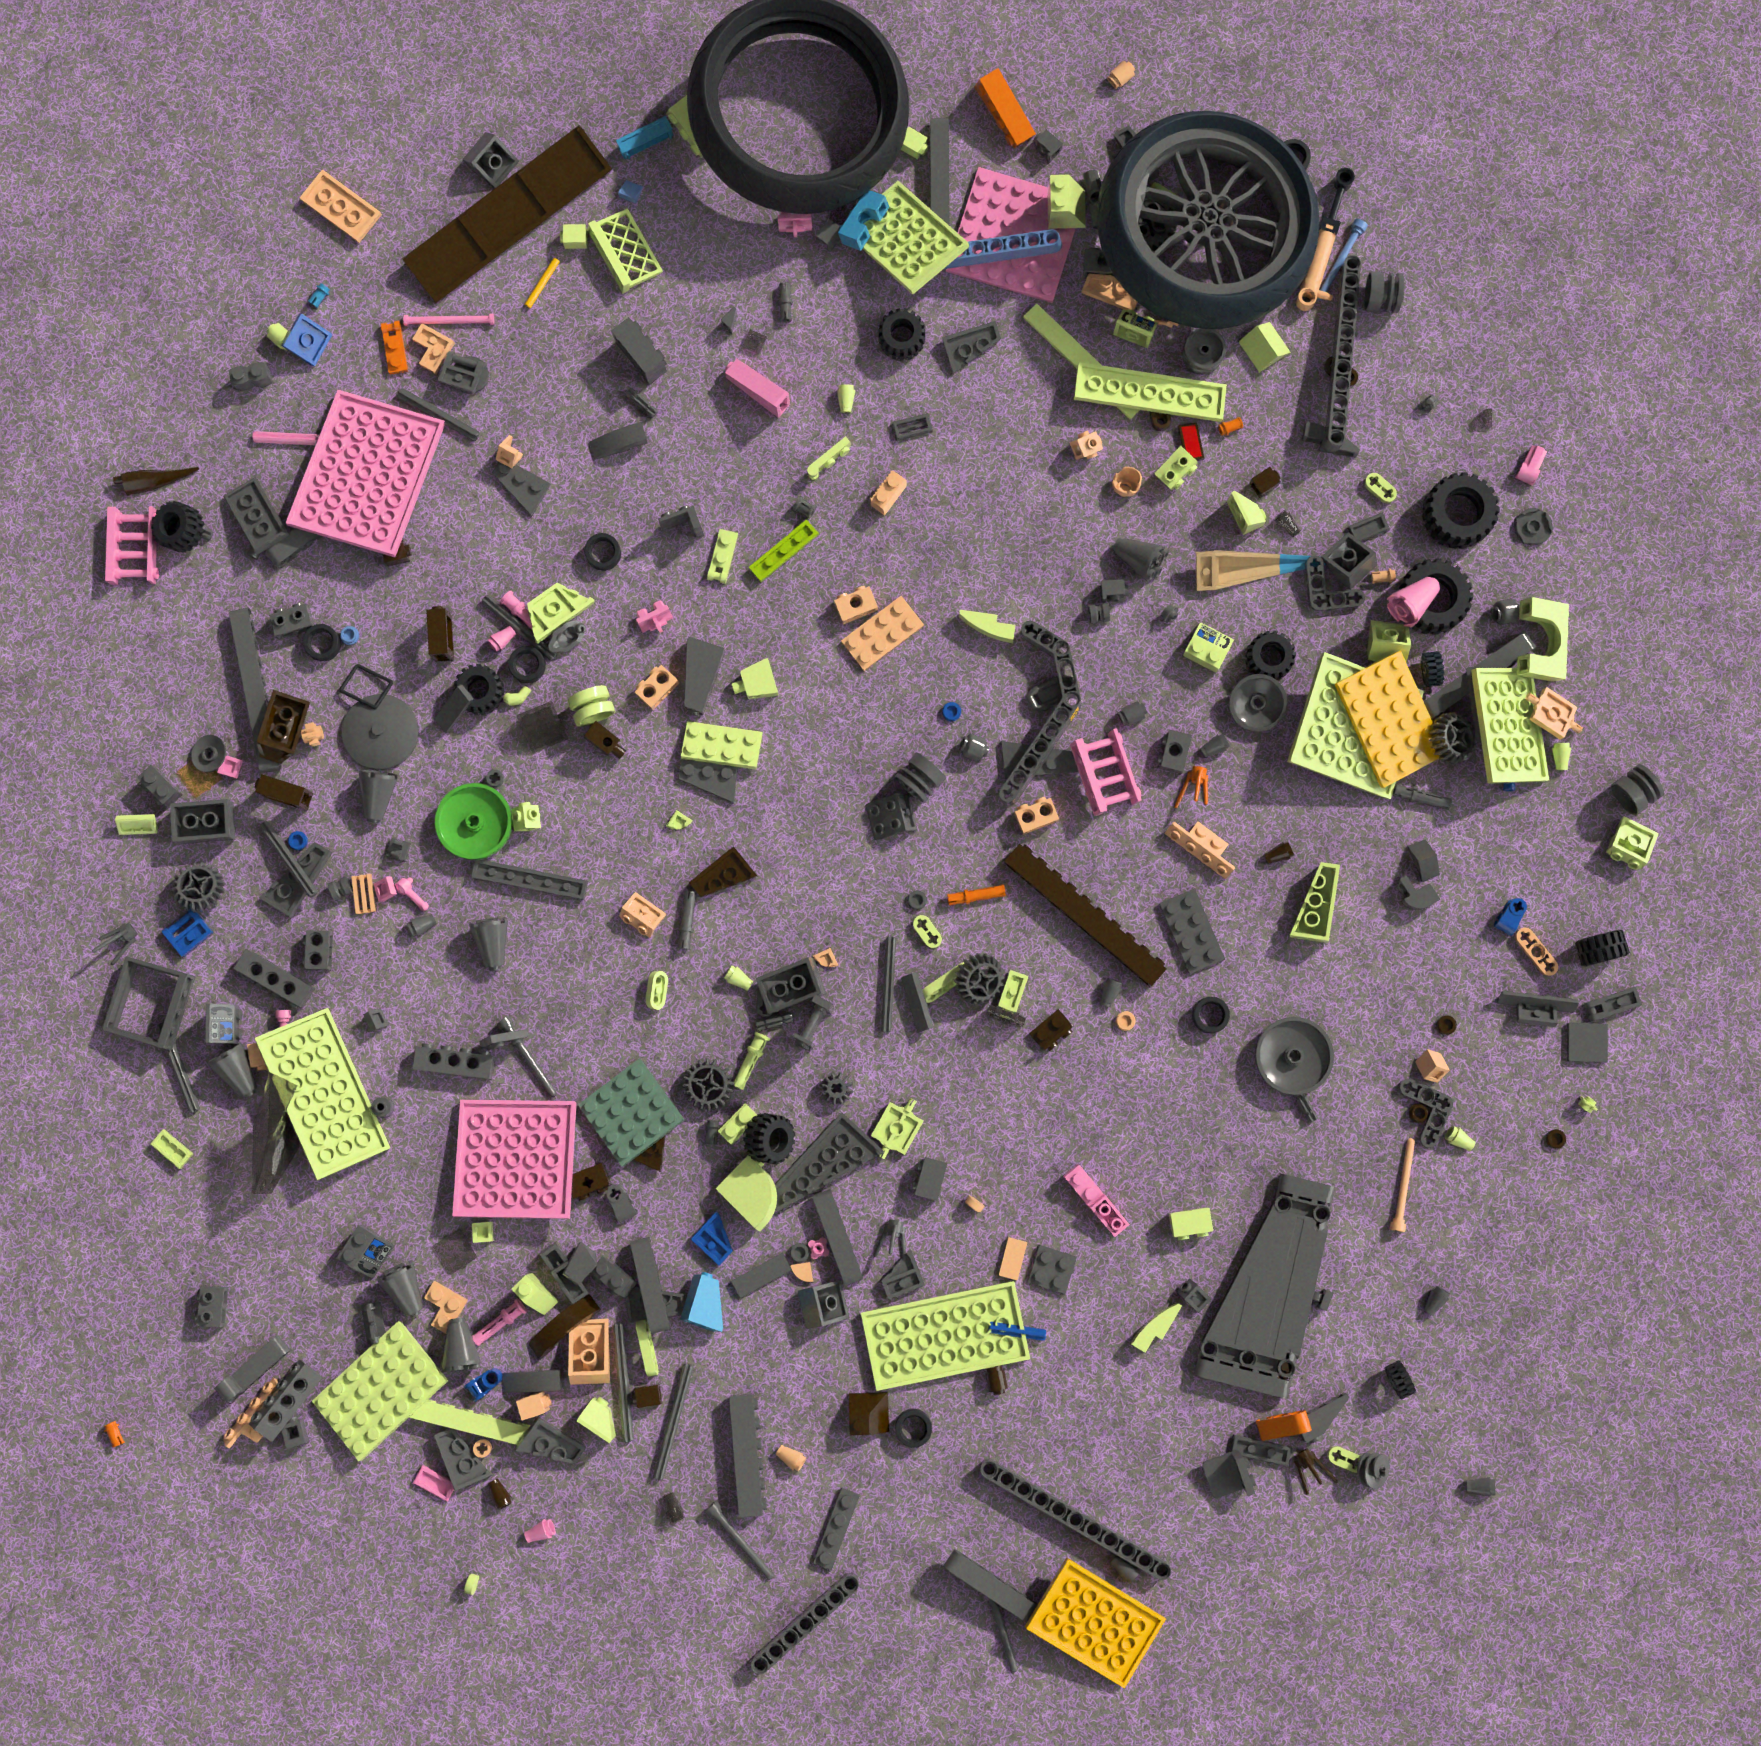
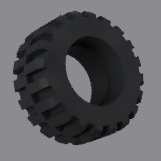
M1462 472L1460 475L1453 473L1449 477L1442 478L1428 493L1423 504L1425 512L1422 514L1423 520L1427 521L1424 525L1426 530L1431 529L1432 531L1430 536L1433 539L1438 537L1440 539L1438 543L1442 545L1448 543L1449 548L1459 546V549H1464L1468 545L1472 547L1479 541L1481 542L1492 531L1493 526L1498 521L1497 515L1500 512V507L1496 505L1499 499L1498 496L1493 495L1494 488L1492 486L1489 488L1486 485L1488 482L1485 479L1480 481L1478 475L1473 474L1470 477L1467 472ZM1461 495L1474 503L1477 509V519L1472 525H1457L1448 518L1444 504L1450 496Z
M1435 558L1434 561L1428 559L1414 565L1402 578L1397 591L1425 577H1431L1444 585L1451 597L1449 608L1442 613H1435L1426 609L1417 624L1412 627L1413 630L1421 629L1423 634L1432 632L1433 635H1437L1441 632L1450 631L1466 617L1467 612L1472 606L1470 602L1473 600V593H1470V590L1473 587L1471 582L1467 583L1466 580L1469 577L1466 573L1462 574L1460 572L1462 568L1458 565L1453 567L1451 566L1452 562L1448 560L1443 563L1442 559Z

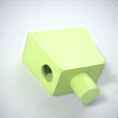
M768 658L741 670L742 680L732 683L734 693L746 691L748 699L779 695Z

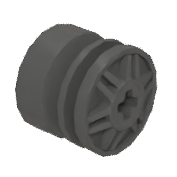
M1370 271L1365 287V311L1378 312L1383 303L1385 312L1389 313L1391 309L1392 313H1398L1405 291L1403 273H1397L1394 279V273L1389 272L1386 281H1384L1383 272Z
M916 752L908 761L912 771L902 768L901 771L906 777L898 773L895 779L910 796L926 803L928 798L923 792L932 796L933 792L928 786L932 785L939 788L946 780V777L933 763Z
M1641 764L1627 772V777L1622 776L1611 784V790L1615 798L1627 812L1635 816L1648 808V803L1653 804L1657 799L1664 796V789L1658 778Z

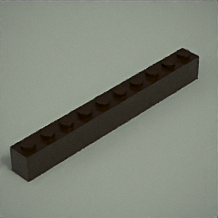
M1019 844L1006 858L1004 864L1146 985L1152 987L1167 969L1164 967L1165 963L1158 957H1152L1149 954L1151 951L1143 944L1139 946L1132 934L1129 932L1124 933L1119 929L1121 925L1114 919L1110 921L1105 917L1106 913L1100 907L1095 908L1090 904L1092 901L1086 895H1079L1076 892L1077 888L1072 883L1068 882L1066 884L1061 879L1062 875L1055 869L1051 871L1046 867L1048 865L1047 862L1041 857L1036 858L1032 855L1033 851L1024 844L1022 846Z

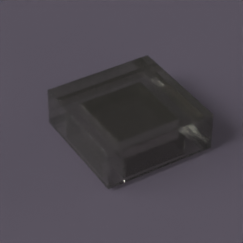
M750 329L742 346L760 355L767 336Z

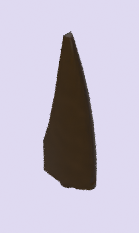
M199 467L170 471L138 470L125 472L121 476L113 477L114 484L123 483L125 493L129 496L174 483L199 470Z

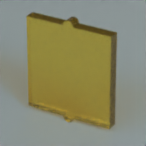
M189 760L188 764L178 770V773L196 797H199L207 790H211L212 786L222 780L216 770L213 772H202L194 766L192 760Z

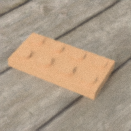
M321 170L300 196V200L358 243L361 242L382 215L380 211L324 170Z
M900 596L841 640V642L863 671H865L924 627V624L904 598Z

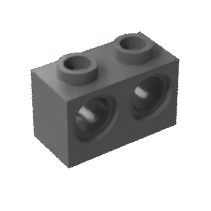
M306 930V935L303 936L305 954L302 955L304 969L331 971L333 932ZM320 936L322 941L320 945L315 946L314 939ZM319 955L321 958L320 963L314 965L313 958Z

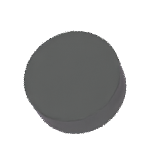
M916 890L909 894L908 904L912 909L920 910L925 907L927 897L922 891Z
M803 1243L794 1244L790 1249L792 1260L798 1263L807 1260L809 1248Z

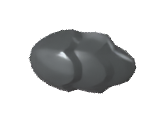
M570 621L562 624L560 628L552 632L548 642V649L551 652L562 651L566 653L582 641L586 626L579 621Z

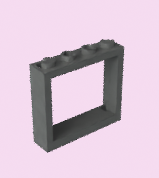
M126 956L123 965H121L119 979L115 983L113 997L109 1001V1010L104 1018L105 1022L102 1030L156 1047L172 1050L196 976ZM137 966L178 977L159 1040L118 1028Z

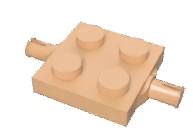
M1547 687L1542 690L1539 698L1530 692L1526 695L1525 699L1534 704V710L1529 720L1561 740L1565 737L1569 728L1577 732V734L1582 731L1583 727L1574 722V714L1577 707Z

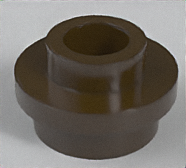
M1414 1104L1409 1109V1118L1415 1123H1422L1428 1118V1109L1423 1104ZM1416 1110L1421 1111L1422 1114L1420 1117H1417L1415 1115Z

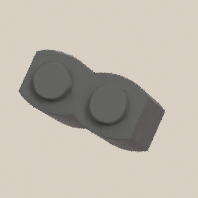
M257 362L248 367L237 366L229 370L230 382L239 391H246L254 386L266 387L273 383L271 370L266 363Z

